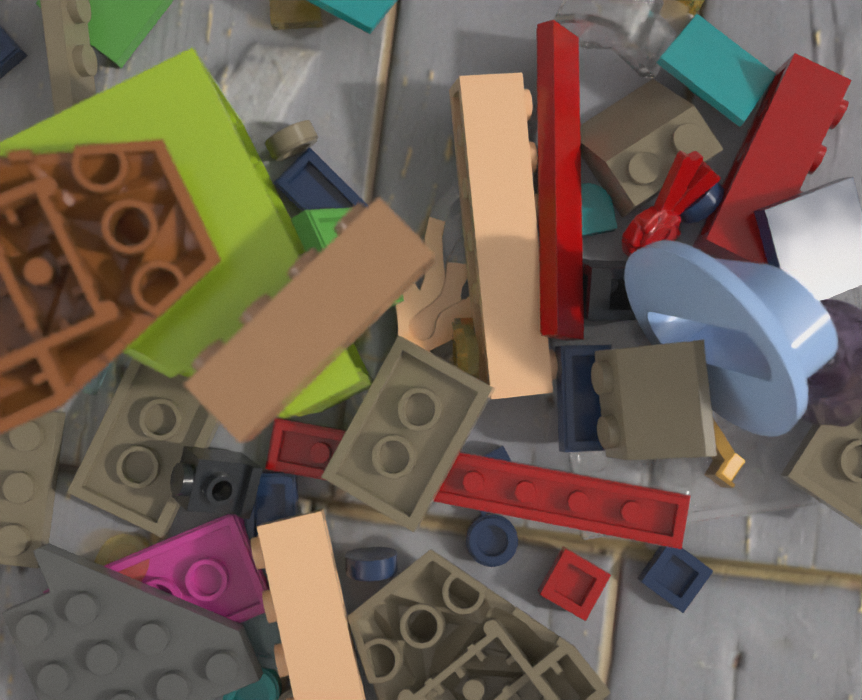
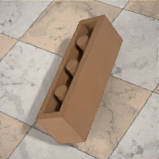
M380 197L367 208L362 203L352 207L334 227V231L338 236L321 253L315 248L304 253L290 267L286 274L291 281L274 298L266 293L255 300L239 318V321L244 325L243 328L226 344L221 339L214 341L192 362L191 366L196 373L183 385L239 443L252 441L435 264V254Z

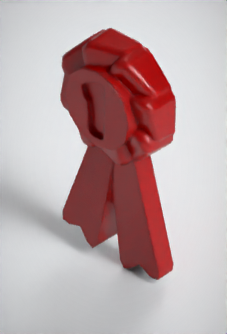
M679 151L676 154L655 204L636 215L622 235V251L628 257L633 252L652 242L660 240L675 241L681 235L679 230L681 217L679 215L719 182L721 177L703 161L704 157L699 152L693 151L686 154L683 151Z

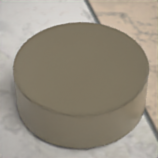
M304 120L278 131L269 137L264 144L272 159L279 162L296 156L313 146L317 142L318 135L311 121Z

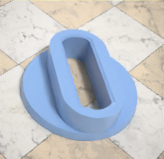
M660 240L652 242L633 252L626 262L624 280L627 296L634 315L651 345L704 340L712 410L732 424L754 434L775 437L789 432L804 414L807 407L808 387L806 380L834 357L838 347L837 334L832 320L814 294L796 278L777 267L759 263L715 259L698 249L676 241Z

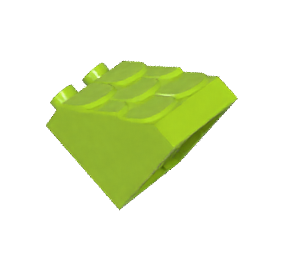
M194 47L0 142V157L7 156V151L30 149L34 154L74 151V147L77 145L164 140L221 259V263L123 351L124 354L170 378L178 374L191 378L196 373L191 366L195 358L218 339H221L226 344L243 328L244 325L239 321L243 312L255 300L266 293L274 298L291 281L286 275L290 267L306 253L291 221V217L241 118ZM354 342L277 417L289 418L294 415L302 417L307 414L322 413L369 389L373 380Z

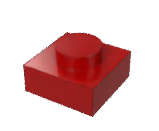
M562 546L537 591L544 598L586 621L611 574Z

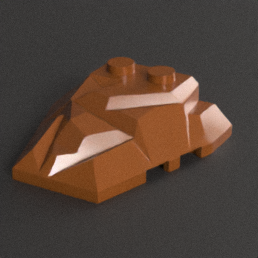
M163 139L77 145L74 147V151L34 154L30 149L7 151V156L0 157V435L67 404L101 370L114 361L158 318L162 317L221 263L219 254Z

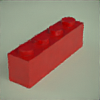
M796 53L776 70V76L770 83L723 181L724 195L716 210L706 217L692 246L693 248L715 259L768 265L754 211L803 193L800 189L807 174L811 175L817 170L826 154L827 147L822 145L828 129H834L847 110L849 102L843 98L852 81L851 79Z

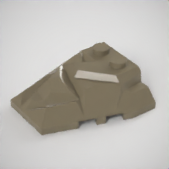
M432 549L427 551L347 616L368 683L373 684L378 700H603L611 693L573 644L533 619L529 614L490 590L486 585Z

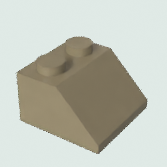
M654 79L580 125L581 156L601 187L611 197L613 205L622 218L659 195L679 151H683L686 154L697 151L704 157L703 161L707 164L723 150V147L696 107Z
M704 340L595 351L596 362L592 365L591 379L593 388L600 397L601 417H599L597 422V434L601 446L605 449L606 457L622 460H651L717 456Z

